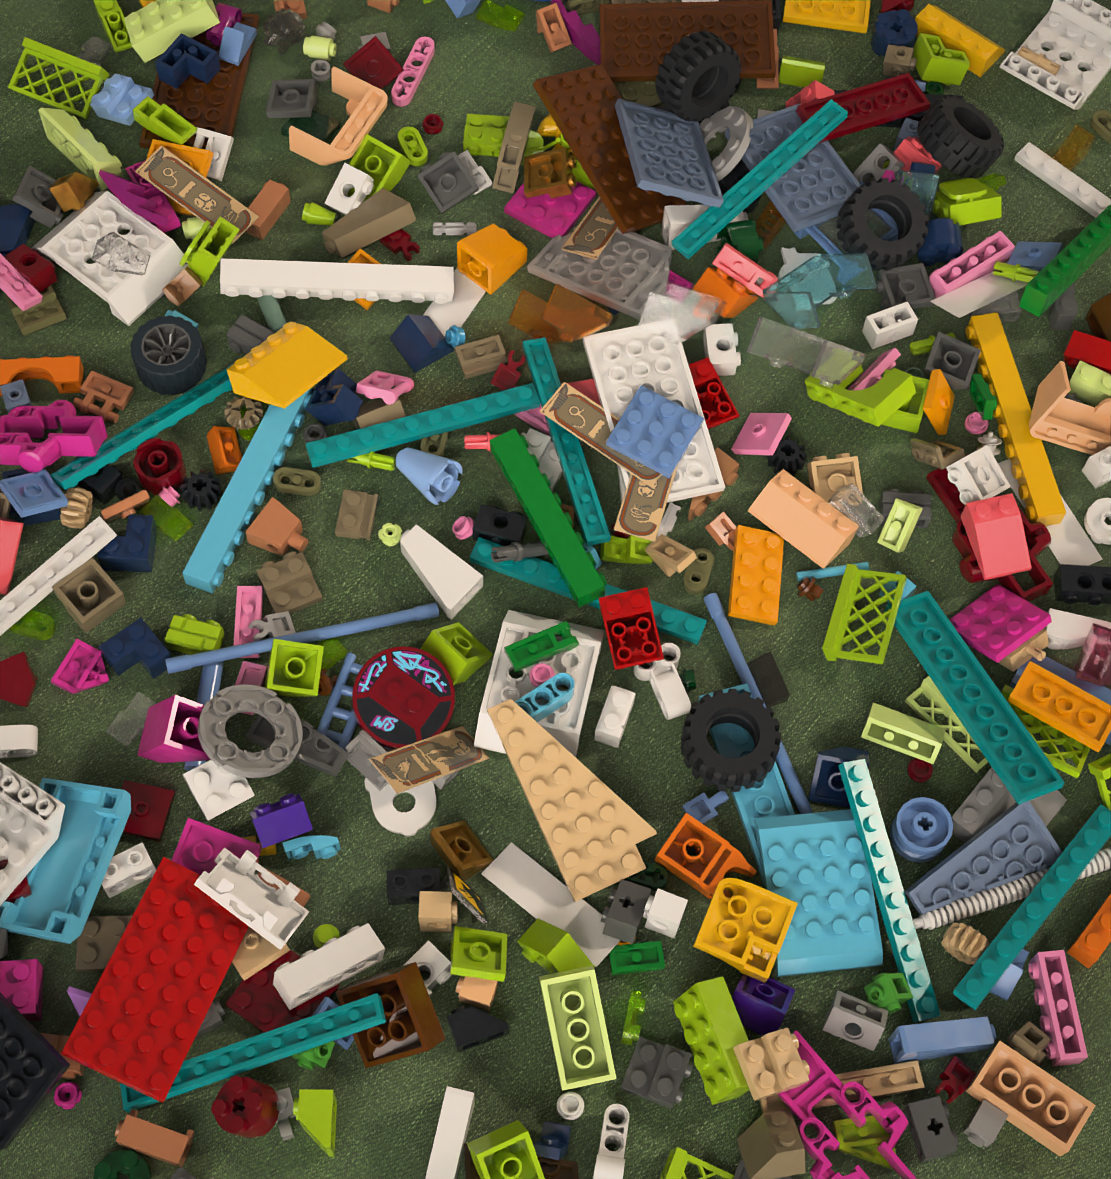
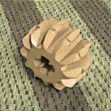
M69 488L66 494H64L68 499V504L60 509L61 523L68 526V528L84 529L89 522L93 507L92 493L82 488Z
M952 923L946 930L941 942L945 951L950 953L952 957L966 964L973 965L990 945L987 938L980 934L979 930L966 926L964 923Z

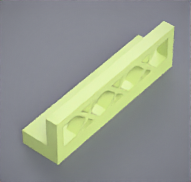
M930 676L925 678L921 686L906 698L905 702L925 722L944 728L943 740L977 773L989 762L984 758L980 763H977L970 756V749L980 750ZM923 693L930 700V707H921L914 700ZM934 713L944 714L948 718V725H939L934 720ZM952 731L962 732L966 736V743H957L952 738Z

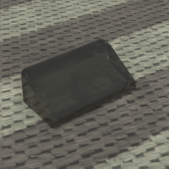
M771 652L765 653L747 663L766 707H772L788 701L789 691Z

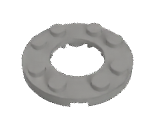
M728 106L710 118H705L700 124L705 144L711 138L716 137V132L722 133L727 128L730 129V138L725 149L718 157L711 161L718 182L738 164L751 140L749 131L753 128L752 118L747 112L737 106Z
M243 684L224 688L207 701L202 709L198 721V736L201 746L216 765L234 775L247 778H263L277 774L293 762L301 746L303 731L300 718L290 703L286 704L278 698L276 692L261 686ZM237 713H257L266 718L272 725L275 733L274 742L269 748L261 752L251 753L247 752V750L242 751L238 749L235 743L228 740L225 732L226 722Z

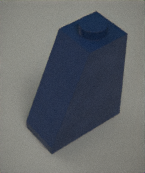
M19 203L0 206V254L3 257L22 244L26 245L36 221L30 217L32 211Z

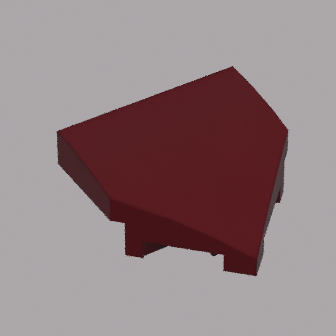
M25 652L0 661V699L28 707L38 678L34 676Z

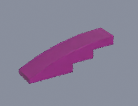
M551 0V5L557 3L571 43L597 65L601 64L600 37L593 24L584 26L576 10L567 12L561 0Z
M100 169L99 175L121 203L135 214L150 222L163 226L167 225L169 218L154 211L157 202L143 196L145 187Z

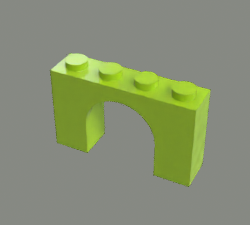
M842 347L804 380L807 394L812 400L821 402L830 408H835L849 416L852 415L878 427L916 393L912 375L896 368L890 370L881 380L869 388L863 390L845 389L863 372L859 354Z

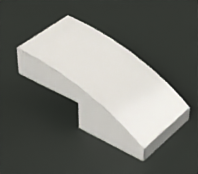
M468 150L458 155L479 188L473 194L474 196L493 185L483 167H478Z

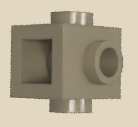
M888 45L884 59L883 75L895 77L905 73L910 74L911 70L914 71L917 60L916 57H913L914 48Z
M1029 1021L1019 1031L1015 1029L1007 1038L1006 1043L1009 1044L1010 1048L1039 1066L1047 1056L1044 1050L1051 1038Z

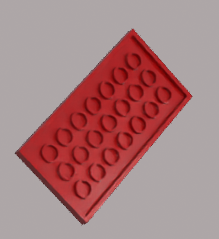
M166 857L162 858L61 1052L62 1055L162 1103L166 1099L249 927L194 885L201 876L200 874Z

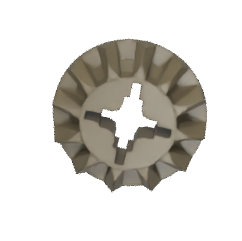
M234 396L231 402H227L224 413L227 422L232 427L249 429L260 422L263 416V408L261 402L244 396ZM245 405L248 411L245 412L244 418H242L240 411Z

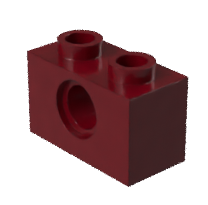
M25 244L4 256L39 293L58 281L54 272L56 268L52 261L43 258L37 250L31 249Z

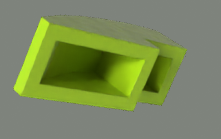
M149 96L133 109V116L136 122L168 141L183 145L197 132L195 126L164 103L160 106Z

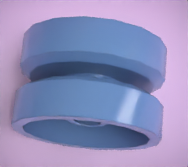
M920 797L909 800L903 804L891 824L890 839L892 846L899 855L908 861L922 863L933 860L939 856L952 836L953 822L951 815L944 805L934 799Z

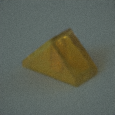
M1076 124L1053 159L1072 171L1088 155L1096 136L1079 124Z

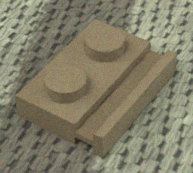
M499 335L455 347V354L465 379L496 371L500 363L505 365L509 363Z
M344 489L335 535L353 539L365 538L370 541L379 500L378 494L370 495L367 492Z

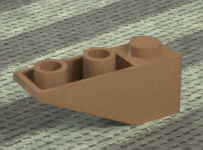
M717 447L714 451L725 487L727 485L731 486L739 477L737 474L739 464ZM723 491L693 497L688 520L691 521L695 516L700 517L706 511L707 505L712 500L715 502L722 495Z

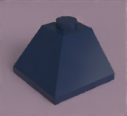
M839 747L818 752L808 800L850 808L838 765L844 762L865 759L867 768H869L868 751Z

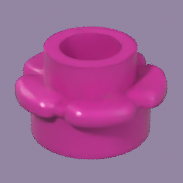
M75 1082L61 1083L55 1090L54 1101L57 1106H62L63 1109H72L76 1103L80 1102L82 1092L79 1091V1086ZM67 1093H70L69 1098L65 1097Z

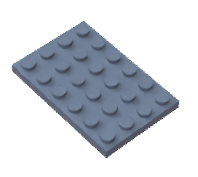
M618 98L615 109L637 187L646 191L651 190L666 196L671 195L686 201H695L706 206L720 208L724 200L699 122L685 121L675 113Z
M801 104L752 120L753 128L749 131L751 140L741 158L750 171L804 124L796 113L797 106ZM729 128L726 129L724 134L728 141L730 138ZM825 141L812 148L765 190V193L793 232L837 217L840 208L844 205L843 203L861 185L830 143Z

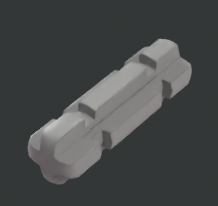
M464 222L433 223V235H442V233H446V235H464V233L471 235L477 232L475 222H467V224H464Z

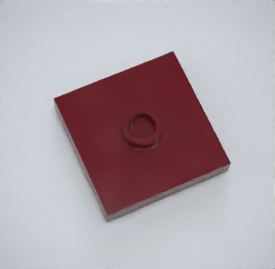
M376 36L343 63V66L351 75L381 90L404 72L401 65Z
M124 780L122 790L127 791L131 796V812L122 834L161 842L176 794L175 791Z

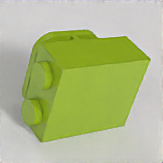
M962 178L942 182L939 184L940 191L933 192L932 212L939 218L952 219L953 224L958 222L960 225L1002 218L1001 195L977 179Z
M219 217L213 228H208L211 224L208 220L204 223L179 263L182 267L185 263H188V267L203 282V287L240 230L222 217Z

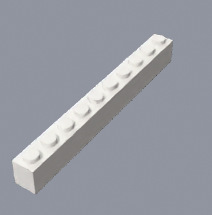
M221 259L220 290L221 294L230 297L238 295H249L251 297L272 295L275 298L296 296L299 299L319 297L323 300L343 298L348 301L362 298L368 301L389 299L391 302L412 300L415 303L435 301L436 303L443 304L448 301L452 302L454 294V268L445 266Z

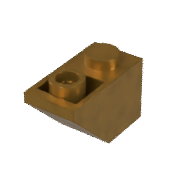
M73 172L58 178L49 189L63 212L70 209L77 211L84 207L85 201L94 195V190L99 186L97 180L81 173Z

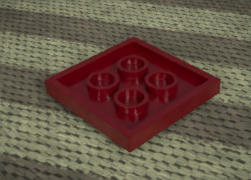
M290 950L245 981L243 980L225 1005L262 1033L311 1017L325 996L331 999L340 985L337 984L289 1010L273 985L274 973L278 967L284 963L289 962L291 964L300 959L298 954Z

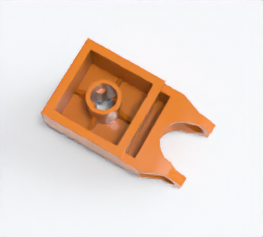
M685 813L654 860L709 899L712 898L716 886L724 879L726 873L737 872L752 878L757 872L746 861L742 853L729 844L730 842L688 813ZM694 848L697 856L688 855L686 849ZM729 890L723 891L726 897H732Z

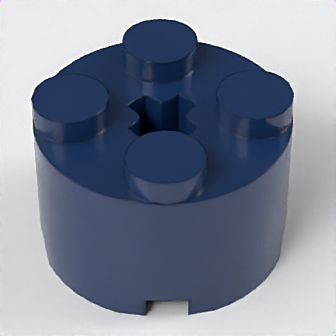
M902 9L878 15L871 39V47L876 55L879 57L880 54L885 56L888 45L913 48L918 27L916 21L910 16L909 11Z
M948 218L930 220L927 226H925L929 230L924 238V244L917 252L918 259L924 266H932L935 262H944L947 265L952 259L958 258L963 253L960 223L953 224V220Z

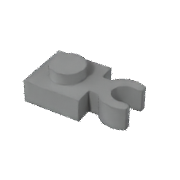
M289 611L266 615L263 621L254 620L249 625V629L257 628L260 633L255 634L253 637L254 641H260L266 635L269 638L296 633Z

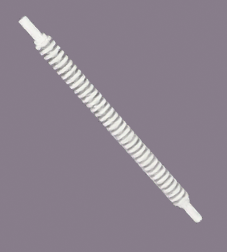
M1111 847L1100 850L1078 879L1111 869ZM1051 867L1025 875L1023 878L990 890H982L971 897H963L952 901L951 904L930 912L919 914L918 918L912 919L915 930L919 928L933 930L935 927L938 928L941 925L944 926L948 923L977 915L979 912L983 913L992 908L994 909L998 906L1027 898Z

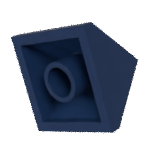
M408 314L390 337V341L414 373L454 351L429 316Z

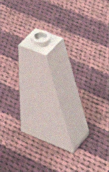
M664 206L661 235L665 245L675 250L672 246V240L711 206ZM742 211L731 222L748 220L747 213ZM716 234V235H715L711 240H709L707 243H709V242H714V241H719V240H721V239H717V234Z
M417 524L411 530H406L401 536L400 546L402 554L446 616L452 620L483 587V575Z
M447 1086L425 1179L457 1178L464 1143L475 1105L473 1092Z

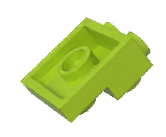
M467 114L463 152L468 150L472 156L499 157L510 116Z
M455 926L451 939L450 974L504 982L506 976L507 934Z

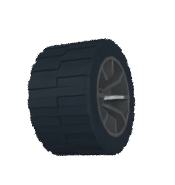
M159 316L141 325L134 334L131 342V354L138 377L145 387L162 395H176L187 392V390L192 389L201 381L203 374L206 372L207 359L201 335H199L198 329L191 322L181 317Z

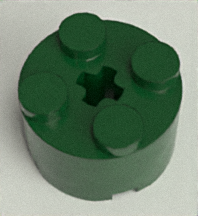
M755 220L730 222L717 233V239H721V246L717 247L718 253L727 243L756 264L758 263L759 251L763 250V241L760 237L758 238Z

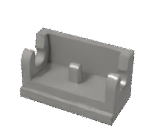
M362 730L346 746L345 750L348 755L346 760L381 791L388 782L369 759L387 753V751Z

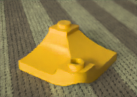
M725 878L715 888L693 947L738 969L740 973L765 983L770 976L777 954L780 952L798 903L752 883L736 878ZM730 890L732 897H726L723 891Z

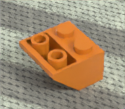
M708 267L693 287V290L724 318L736 317L759 298L755 292L717 267Z

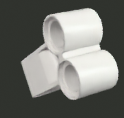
M665 643L661 645L663 656L670 655L674 660L667 661L664 659L647 663L651 666L649 669H644L637 665L634 666L633 672L639 680H649L665 718L670 720L690 713L691 703L676 670L681 654L680 649L673 643Z
M0 726V758L31 757L37 754L38 728L36 726Z
M612 1104L605 1111L593 1179H623L629 1112L621 1104ZM611 1117H618L622 1120V1123L615 1125L609 1119ZM613 1143L619 1149L617 1151H609L605 1145Z

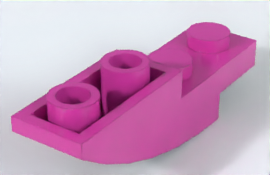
M145 161L125 168L130 181L145 187L143 196L157 202L154 211L169 218L166 226L153 222L152 224L163 233L180 227V221L164 193L135 172Z

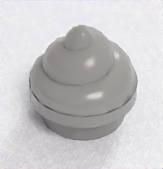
M323 21L321 25L318 24L316 27V36L332 38L333 41L336 38L335 34L337 31L328 23Z

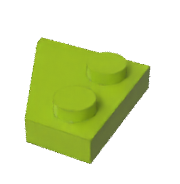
M873 1115L865 1116L866 1124L863 1127H857L851 1119L832 1122L835 1138L840 1143L838 1151L893 1169L876 1149L884 1141H887L889 1134Z

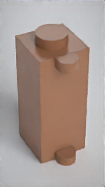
M272 180L264 183L263 189L248 207L259 218L245 231L246 233L260 240L264 239L291 203L289 188L282 183H276Z
M131 1109L129 1115H126L125 1120L119 1122L115 1136L117 1137L116 1142L120 1146L168 1164L183 1167L193 1143L192 1139L195 1131L188 1129L186 1135L139 1119L137 1118L138 1110Z

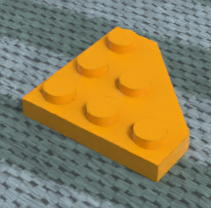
M152 139L147 159L160 146H163L207 178L214 155L210 150ZM165 194L175 213L195 217V215Z

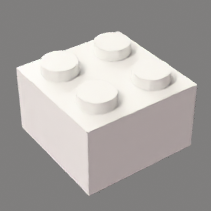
M212 760L182 774L207 821L255 796L245 777L227 772Z

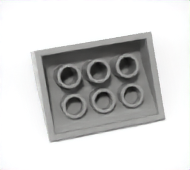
M992 767L951 817L953 822L952 834L964 843L1016 803ZM1056 790L1032 799L1030 803L1047 827L1067 800Z

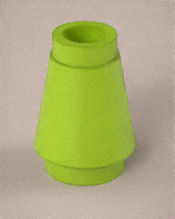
M313 202L311 204L305 203L301 220L306 221V224L331 226L334 224L336 213Z

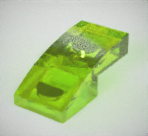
M485 0L476 15V19L496 28L516 31L525 14L508 4L503 8L490 0Z
M158 494L140 510L142 515H152L157 528L175 542L193 527V524L177 508L173 509Z

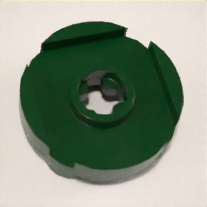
M119 1150L108 1154L95 1166L93 1179H117L118 1174L122 1172L124 1175L129 1174V1179H151V1171L147 1162L134 1151Z

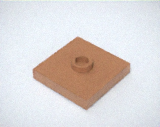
M142 490L101 510V518L109 524L121 517L126 519L128 515H134L136 510L149 504L150 497L147 491Z

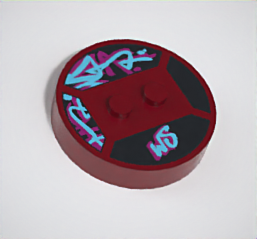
M393 647L377 653L361 668L352 690V709L361 730H364L379 745L396 750L440 734L452 716L455 704V691L448 671L433 655L414 647Z

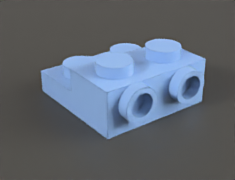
M115 73L111 78L105 80L104 88L100 93L93 95L90 105L98 117L130 126L134 122L133 109L147 96L152 99L155 94L151 88L135 84L131 77Z

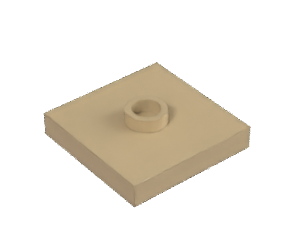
M248 927L232 962L245 981L290 951L286 943L281 950L251 927Z

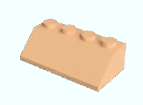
M784 469L769 481L748 510L749 513L823 569L851 543L859 528V525Z
M998 1041L965 1091L978 1101L982 1102L985 1099L1007 1113V1121L1060 1157L1069 1152L1096 1106L1001 1041Z

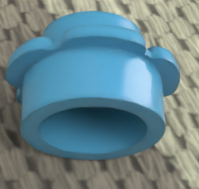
M456 325L449 327L445 333L446 342L453 348L463 345L465 342L463 328Z

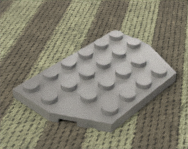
M618 228L596 260L561 250L572 235L570 233L563 237L561 235L553 237L527 265L528 272L641 321L667 291L673 254L672 248L634 232L622 234Z

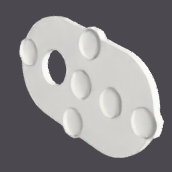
M381 746L387 752L394 750ZM365 778V788L370 792L374 816L385 829L402 834L405 837L416 835L417 831L425 827L433 818L436 810V794L432 781L401 792L411 794L415 798V806L411 811L399 812L393 806V800L398 794L389 783L379 791Z

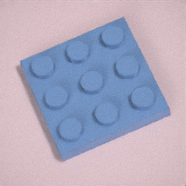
M640 385L607 439L606 446L670 479L701 427L704 418Z

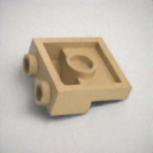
M850 453L835 455L836 459L827 460V456L812 458L813 462L807 464L810 488L812 487L813 492L833 507L864 504L858 456L850 457Z
M788 1027L733 1047L754 1101L800 1087L809 1081V1065L805 1060H801L797 1051L799 1047L798 1039L795 1034H790Z

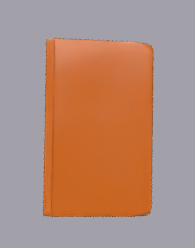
M213 426L207 434V440L216 475L234 472L242 459L235 428Z

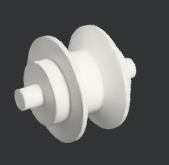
M990 431L988 434L978 438L982 446L978 447L977 450L988 445L993 456L1000 454L1001 451L996 446L1001 444L1002 440L993 435V432Z

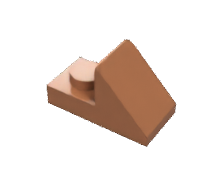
M557 3L536 11L538 34L543 32L550 53L572 44Z

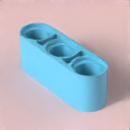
M567 673L556 674L515 701V703L538 723L573 698L574 679ZM565 685L569 689L567 691H559L557 687ZM538 699H545L548 703L546 705H538L536 701Z

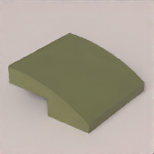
M51 285L40 292L43 296L41 303L25 311H22L8 295L5 296L23 336L67 319Z

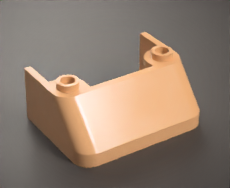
M336 67L332 68V92L349 100L346 104V112L350 118L331 145L293 126L289 128L290 150L322 166L351 158L361 145L366 134L370 132L386 109L388 101L387 94L383 90Z
M1060 361L1038 386L1029 421L1030 434L1038 439L1094 455L1111 446V398L1104 399L1096 407L1064 398L1071 388L1065 362Z

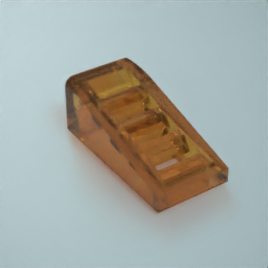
M771 201L756 222L757 234L766 238L763 241V248L765 250L786 223V220ZM771 214L779 218L778 221L771 218ZM768 221L774 224V227L767 225L765 222ZM761 227L767 229L768 231H770V233L767 234L764 231L760 230Z

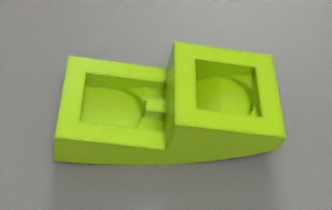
M633 535L628 539L611 536L610 542L601 543L600 560L627 564H651L653 559L646 553L645 548L653 541Z

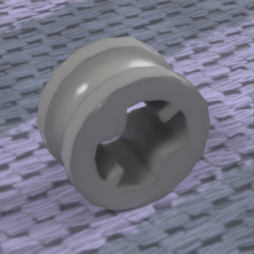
M325 60L314 61L311 64L312 78L318 82L327 81L331 76L330 64Z

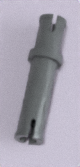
M541 541L523 544L513 542L511 545L493 547L491 557L495 563L507 560L517 562L527 557L547 555L548 552Z

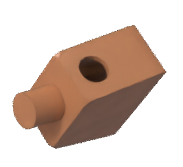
M273 497L245 531L249 544L280 556H284L291 547L302 552L308 544V539L301 536L303 528L300 519Z

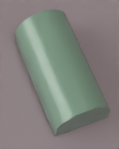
M272 295L258 297V303L269 330L276 333L287 323L279 303Z

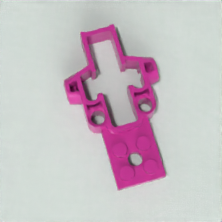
M57 400L49 406L15 407L8 415L0 416V464L21 465L28 472H39L45 467L50 466L61 456L96 457L99 448L108 437L103 417L76 416L75 407L66 400ZM61 425L63 433H49L48 438L42 443H33L30 439L43 438L45 429H58Z
M796 1030L793 1034L796 1035L799 1042L797 1051L801 1060H805L809 1065V1081L800 1087L778 1093V1095L801 1121L797 1128L805 1150L815 1160L814 1165L810 1169L812 1178L870 1179L859 1165L850 1171L851 1174L842 1176L839 1172L835 1173L831 1169L833 1164L824 1155L826 1149L836 1151L840 1143L826 1126L816 1118L811 1109L829 1095L857 1127H863L866 1124L865 1115L867 1113L873 1115L889 1134L887 1141H884L876 1148L902 1179H917L893 1151L909 1123L902 1110L891 1101L879 1105L858 1082L852 1081L844 1085ZM846 1090H852L856 1093L858 1097L856 1103H851L846 1099ZM886 1117H888L893 1122V1124H890L886 1120ZM813 1126L817 1131V1138L810 1139L806 1137L804 1127Z

